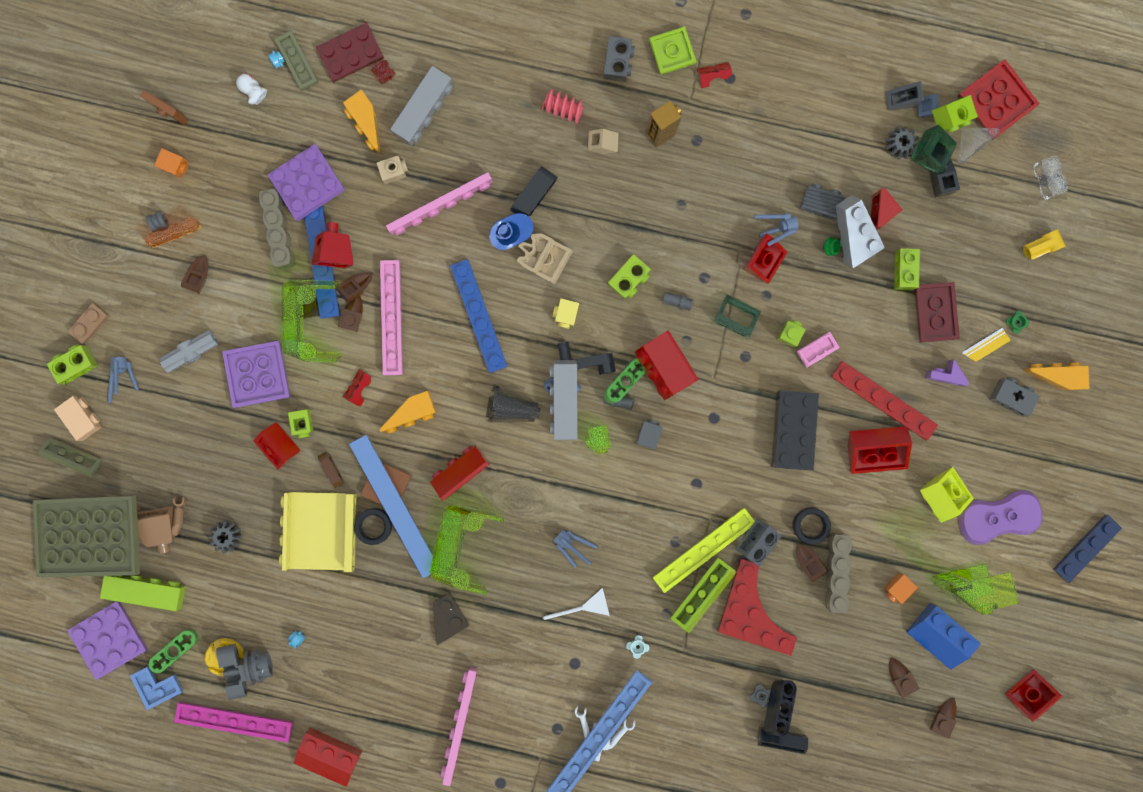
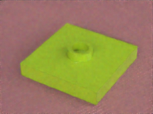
M685 26L648 39L660 75L697 63Z

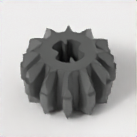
M905 126L903 129L896 127L895 131L889 132L890 137L886 138L885 142L889 143L886 149L892 150L890 156L896 153L897 159H900L902 156L907 159L909 154H915L914 148H917L919 144L914 141L919 136L913 137L914 130L908 132V127Z
M225 520L223 524L217 522L216 527H211L210 529L214 534L208 535V538L213 539L210 542V546L216 544L215 551L221 549L223 554L227 553L228 550L233 552L235 550L234 546H240L237 540L242 539V536L237 535V532H240L241 529H234L236 523L233 522L229 525L228 520ZM223 534L228 535L227 540L222 538Z

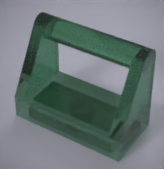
M940 125L925 130L911 159L916 164L942 174L957 143ZM937 142L947 146L940 163L931 155Z
M726 295L713 322L745 338H749L761 311ZM727 303L754 316L748 328L722 315Z

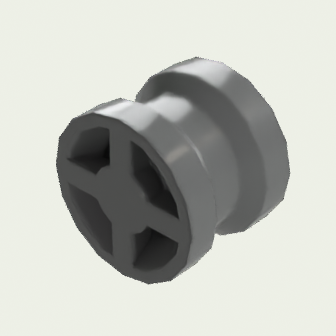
M162 210L156 211L154 215H146L147 224L153 233L158 232L161 228L166 229L169 227L168 220Z

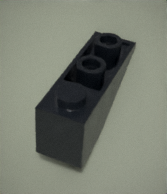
M938 138L924 141L923 147L935 198L956 193L960 190L957 172L943 139Z

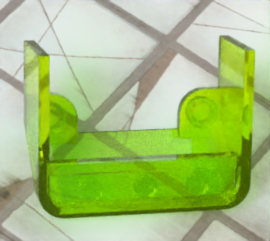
M289 280L283 284L282 334L285 354L305 362L336 363L342 357V353L317 352L314 344L303 342V304H309L315 300L316 289H336L341 285V281Z
M447 506L443 511L430 566L431 577L435 581L456 589L487 595L488 591L485 586L470 583L468 572L457 568L466 530L471 532L480 530L483 526L484 518L504 522V518L501 515L461 506Z
M981 564L932 576L936 587L957 603L980 612L982 615L993 613L994 609L1019 604L1012 572L989 576L987 564Z

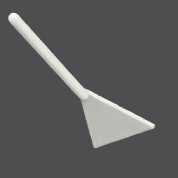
M603 588L581 607L546 615L543 619L546 620L581 610L610 616Z

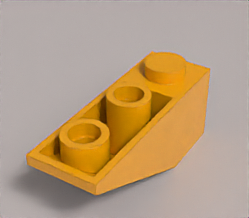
M361 89L343 102L346 107L343 111L349 119L354 118L357 122L354 126L360 135L363 133L368 139L365 142L371 150L375 149L380 153L376 111Z
M1062 363L1050 364V367H1043V364H1031V368L1024 369V372L1061 390L1089 389V366H1081V363H1069V367H1062Z
M430 391L409 397L380 428V432L386 431V434L398 431L397 427L404 425L407 428L415 425V421L422 418L423 421L434 418L433 414L437 413Z

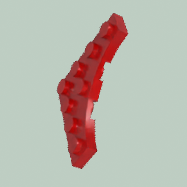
M740 558L737 573L735 574L717 631L792 656L797 637L780 629L767 616L760 602L757 589L759 566L751 561Z

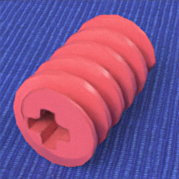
M553 89L547 93L542 106V111L546 107L548 114L553 110L554 116L561 112V119L568 115L569 122L575 118V124H578L584 109L581 99L576 104L575 97L568 101V94L561 98L560 91L554 96Z

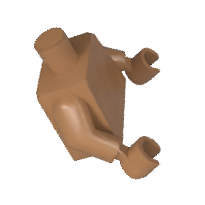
M178 497L173 498V504L176 506L175 509L171 506L140 512L141 508L137 505L138 540L143 542L144 546H157L159 554L170 551L168 543L173 542L183 524L184 510L182 507L187 503L185 497H182L181 504L177 503Z

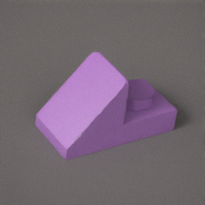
M954 359L948 361L946 373L944 369L934 368L926 372L925 379L962 387L969 385V381Z

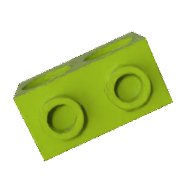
M901 248L895 251L894 289L914 290L919 288L920 249Z
M633 254L608 282V286L624 300L627 297L631 299L638 291L636 289L637 285L640 282L644 284L650 277L648 273L651 269ZM639 267L642 270V274L634 276L631 269ZM627 281L630 287L628 290H621L619 283Z
M77 344L68 349L69 352L58 354L51 358L52 361L47 363V366L57 384L65 385L98 367L88 346ZM82 354L83 361L79 364L77 358ZM64 363L66 370L62 373L61 365Z

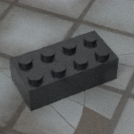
M777 391L771 467L814 471L819 393Z

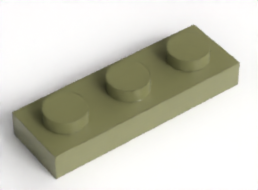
M289 31L275 38L274 40L300 90L304 91L319 83L293 32Z
M50 437L39 449L40 456L91 478L102 465V459Z

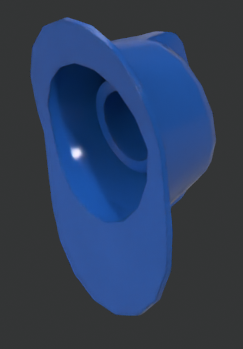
M522 213L512 214L504 219H500L490 230V241L499 250L509 249L531 236L533 222L529 216Z

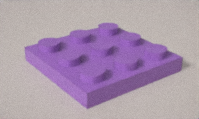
M316 144L268 174L271 182L297 222L345 191Z
M280 341L222 351L233 408L291 397Z
M118 601L67 630L95 680L148 650L122 603Z

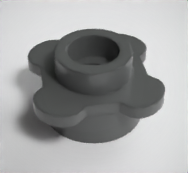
M761 684L755 686L753 694L750 695V699L752 702L759 703L761 707H766L771 690H767Z

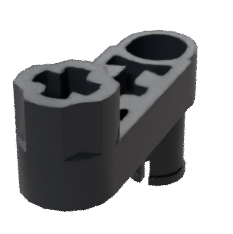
M569 342L558 343L560 360H574L571 357ZM613 353L575 359L577 360V370L598 366L599 375L616 372Z

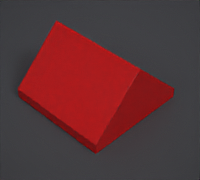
M881 188L872 195L870 218L876 230H878L903 210L885 188Z
M768 233L761 238L743 268L744 271L766 284H769L788 252L778 242L768 246L767 243L774 239Z
M1035 669L1005 693L1021 714L1032 722L1063 697Z

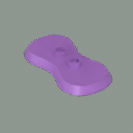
M1025 490L1015 491L999 501L973 500L958 516L959 527L963 537L969 543L976 545L986 544L1002 534H1031L1041 526L1043 520L1042 508L1038 498L1032 492Z

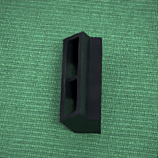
M759 727L757 735L758 746L806 754L808 750V737L806 735L789 732L784 737L769 736L766 734L764 727Z

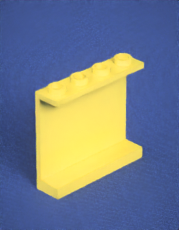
M284 493V496L281 497V508H284L283 516L280 518V526L283 527V535L280 536V546L283 547L282 554L279 557V565L282 566V571L288 569H312L353 572L355 570L356 534L354 524L356 521V493Z

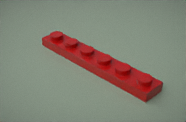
M843 361L840 362L831 376L832 379L901 425L907 426V429L925 441L929 440L938 424Z

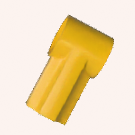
M1056 229L1041 236L1042 238L1024 245L1023 252L1030 261L1046 253H1052L1064 248L1066 245L1059 230Z

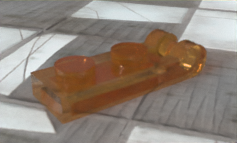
M187 217L184 223L180 225L172 224L167 227V230L162 232H152L149 234L150 237L144 240L148 247L156 248L198 231L201 224L198 220Z

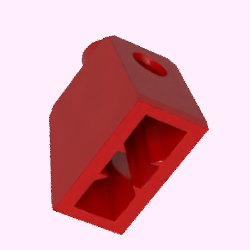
M327 223V231L316 236L312 265L342 269L354 265L350 236L339 233V223Z

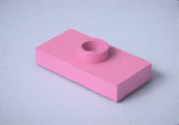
M828 332L796 352L807 368L840 347L831 332Z

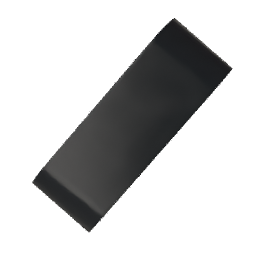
M541 166L513 203L510 211L514 214L522 213L530 217L558 177Z
M776 680L771 686L764 723V730L769 736L784 737L789 733L797 692L796 684L792 680Z

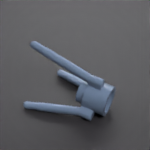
M790 213L754 215L755 219H782L779 221V227L759 234L760 237H763L766 233L769 235L779 231L783 233L768 242V246L788 235L796 233L799 228L797 218L791 216Z
M126 357L110 358L108 403L112 402L113 385L114 394H118V374L126 373V369L135 390H139L132 371L131 362H127Z
M562 530L553 541L557 544L555 547L563 553L573 567H577V565L565 549L567 548L590 565L591 561L571 545L573 542L571 538L594 549H597L598 546L573 534L569 530L567 532Z

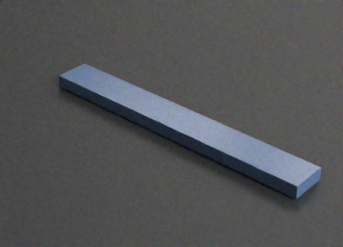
M367 434L349 443L422 578L440 570L436 559Z
M638 669L546 792H571L653 681Z

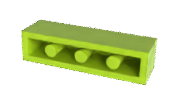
M718 557L670 619L690 633L737 572Z
M142 575L104 576L100 599L178 611L183 606L186 586L180 585L178 581L161 582L160 578L150 577L149 580L142 579Z

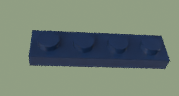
M1105 514L1053 570L1066 583H1070L1122 528L1109 515Z

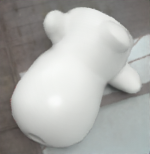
M244 73L237 78L236 86L242 93L248 95L249 104L258 105L265 98L267 89L260 87L258 81L251 75Z

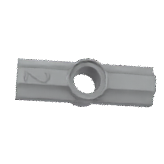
M208 330L193 340L189 339L177 346V349L159 358L160 364L167 373H170L184 364L198 360L203 353L219 345L218 340L212 331Z

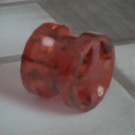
M387 60L377 63L371 70L374 75L378 76L380 84L390 81L396 74L393 69H390Z

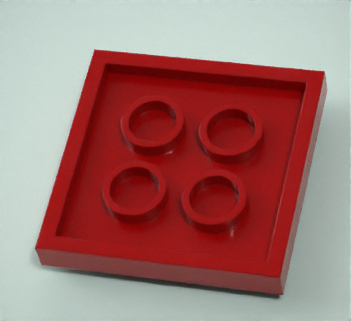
M1006 59L958 94L960 99L971 95L978 116L975 119L992 140L1040 104Z

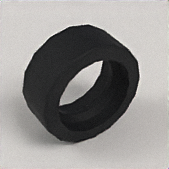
M807 507L795 515L793 531L801 541L807 544H819L829 536L831 522L824 511L814 507ZM816 515L822 520L823 529L818 536L808 537L802 532L801 521L805 516Z
M367 509L356 518L354 524L355 534L364 544H380L390 536L392 521L382 509ZM371 515L379 516L385 525L384 532L376 538L368 537L362 529L363 521Z

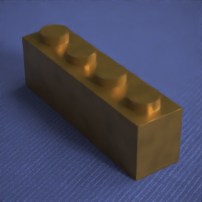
M671 100L650 113L646 133L655 147L675 136L682 112L677 104L673 105Z

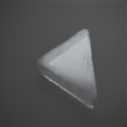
M962 128L958 164H963L999 134V128Z

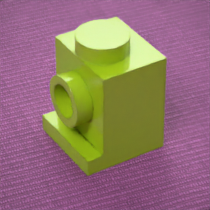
M306 409L288 413L291 434L298 435V439L310 437L309 433L314 432L311 410ZM301 421H305L306 426L304 428L300 426Z

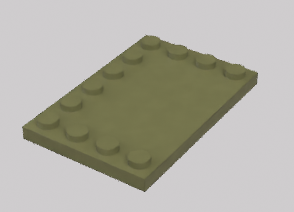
M136 496L33 500L36 577L140 574Z

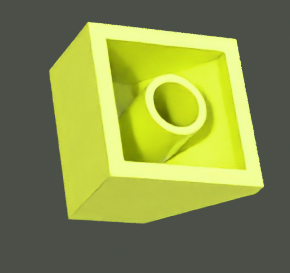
M954 467L947 469L929 481L920 490L924 500L928 502L934 515L941 523L959 516L974 499Z

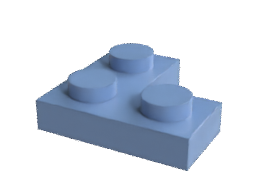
M149 666L130 675L146 710L183 692L175 674L159 683Z

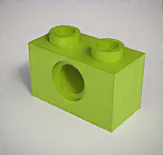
M971 95L932 110L939 132L947 130L948 133L958 130L959 126L961 128L971 124L970 120L978 117Z

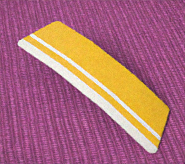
M1001 328L965 350L963 354L977 362L1008 343L1010 338L1004 329Z

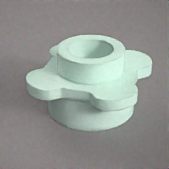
M640 635L635 636V639L626 645L627 649L631 650L633 657L636 659L640 658L644 652L649 651V645L644 643Z

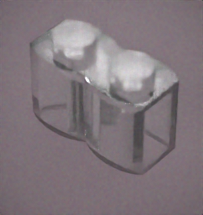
M1056 155L1042 159L1034 164V174L1040 182V192L1045 200L1058 197L1068 191L1067 181L1061 174L1062 165Z

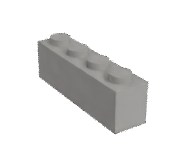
M432 66L391 127V132L411 146L414 142L417 143L422 136L421 131L423 128L428 127L431 123L433 113L441 108L444 96H448L453 89L452 78Z
M554 360V366H550V377H554V385H550V396H554V403L550 404V415H554V422H550V434H554V440H577V360Z

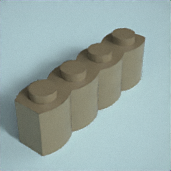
M275 189L260 191L259 202L264 209L263 221L268 229L267 241L271 247V261L280 270L294 267L295 257L290 249L291 237L286 230L288 223L283 212L284 201Z
M831 533L828 538L830 553L827 557L829 572L826 577L828 591L825 596V605L832 613H846L849 608L847 593L850 588L848 573L851 568L849 553L852 548V541L847 534Z

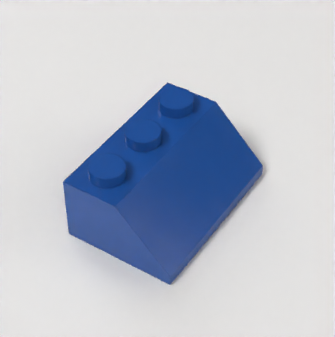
M932 603L925 608L906 631L950 670L968 660L981 645L977 639Z

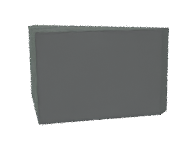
M922 81L886 91L888 110L918 107L924 101Z

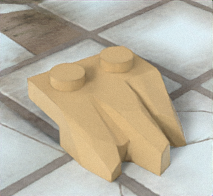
M542 233L531 234L532 244L522 242L518 245L525 252V256L519 257L517 261L533 274L555 285L573 251Z

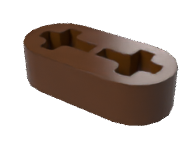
M328 451L318 455V459L331 484L335 488L343 484L344 480Z

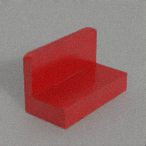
M277 422L261 431L253 441L277 470L282 468L289 459L300 452V449Z

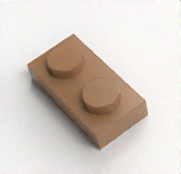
M92 303L68 330V333L85 345L109 315L95 303Z

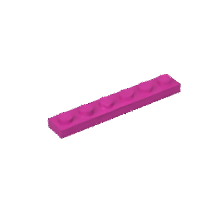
M185 702L177 704L174 720L175 723L283 742L290 741L293 721Z

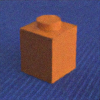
M161 148L154 166L181 178L188 169V161L179 155Z
M899 572L883 589L887 592L886 597L893 603L897 601L903 604L918 587L904 574Z

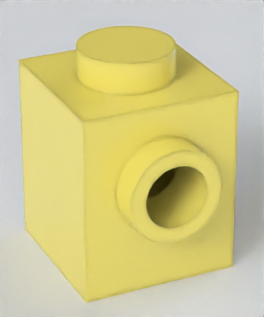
M560 299L559 307L555 306L552 316L556 318L555 322L559 323L558 327L569 329L570 326L574 327L579 303Z

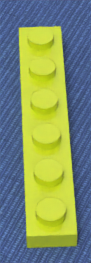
M742 508L654 575L653 579L662 591L666 593L750 529L755 521L747 510Z

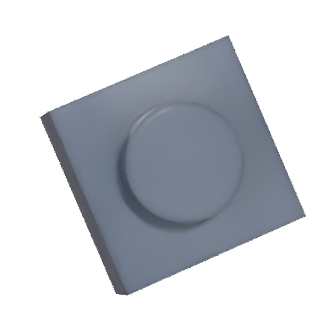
M939 95L924 96V101L918 106L919 117L933 116L932 110L939 108Z

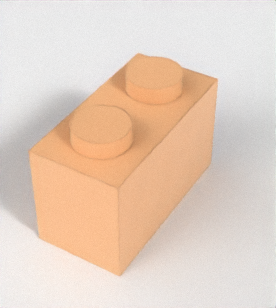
M72 396L54 409L76 441H84L102 428L99 424L100 419L89 410L88 402L80 396Z

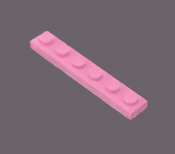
M487 172L386 225L391 235H400L406 231L405 228L421 224L423 222L422 219L438 215L440 213L439 210L445 207L447 209L452 208L457 204L458 200L471 198L474 195L473 193L479 189L480 191L488 189L491 186L490 184L493 183L492 178Z
M400 260L380 261L383 376L403 375Z
M470 667L469 671H465L462 683H465L464 691L460 690L458 698L461 706L460 710L456 709L453 721H457L456 728L451 729L449 740L453 741L451 747H447L445 759H448L447 766L442 768L440 776L444 778L442 785L450 786L478 668Z

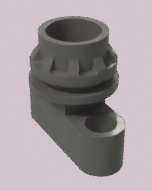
M236 644L216 649L219 668H224L223 676L227 680L225 691L228 700L248 695L246 681L252 686L255 685V682L262 683L266 678L273 676V666L268 651L259 652L255 650L251 653L247 651L244 653V658L240 659Z

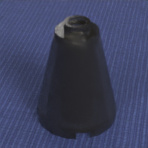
M493 385L491 391L494 392V396L489 397L486 411L488 419L486 422H534L535 418H539L541 409L538 407V403L500 385Z

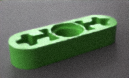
M637 358L631 361L604 391V398L608 403L614 404L620 401L646 372ZM638 364L640 366L637 372L634 374L630 373L635 369V365ZM622 376L629 378V386H624L621 383ZM617 388L621 389L615 394L616 397H611L612 391Z
M187 629L181 632L150 659V670L154 673H161L197 643L198 634L196 631ZM191 635V642L188 641L182 646L180 643L186 639V636ZM170 646L178 648L177 656L169 654ZM165 657L167 660L157 668L155 666L157 661Z

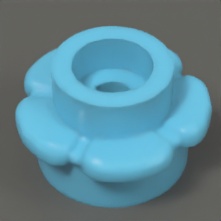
M272 50V53L268 55L269 60L276 69L280 66L283 67L284 58L279 51L275 53Z
M293 632L288 638L290 641L288 646L291 645L296 649L306 638L302 634L303 632Z

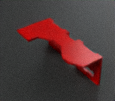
M729 62L716 64L714 67L697 68L700 74L701 88L710 87L709 82L714 78L728 79L732 75V68Z
M359 369L352 380V385H349L343 397L361 407L364 399L361 398L362 390L371 383V376Z

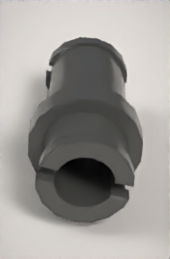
M666 292L663 304L679 307V310L686 309L690 311L694 299L686 298L687 296L685 295L678 296Z
M613 392V394H611V397H616L615 394L617 392ZM624 396L614 404L608 403L604 398L603 404H609L610 407L618 406L632 410L634 398Z

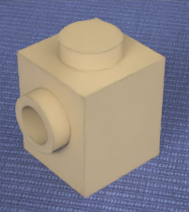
M606 129L589 131L588 150L601 154L618 152L619 133Z
M399 156L377 162L382 181L385 184L407 177L405 173L408 171L405 160L401 161Z

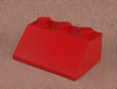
M669 330L634 351L638 361L645 368L648 377L652 380L658 394L662 396L664 401L699 380Z
M907 426L849 431L848 454L850 473L860 474L908 469L912 440Z
M470 445L462 452L463 456L460 459L455 457L447 463L448 468L442 471L440 469L432 475L433 480L430 483L442 501L446 500L491 464L477 446L472 447Z
M309 728L299 746L294 764L347 787L362 750L313 728Z

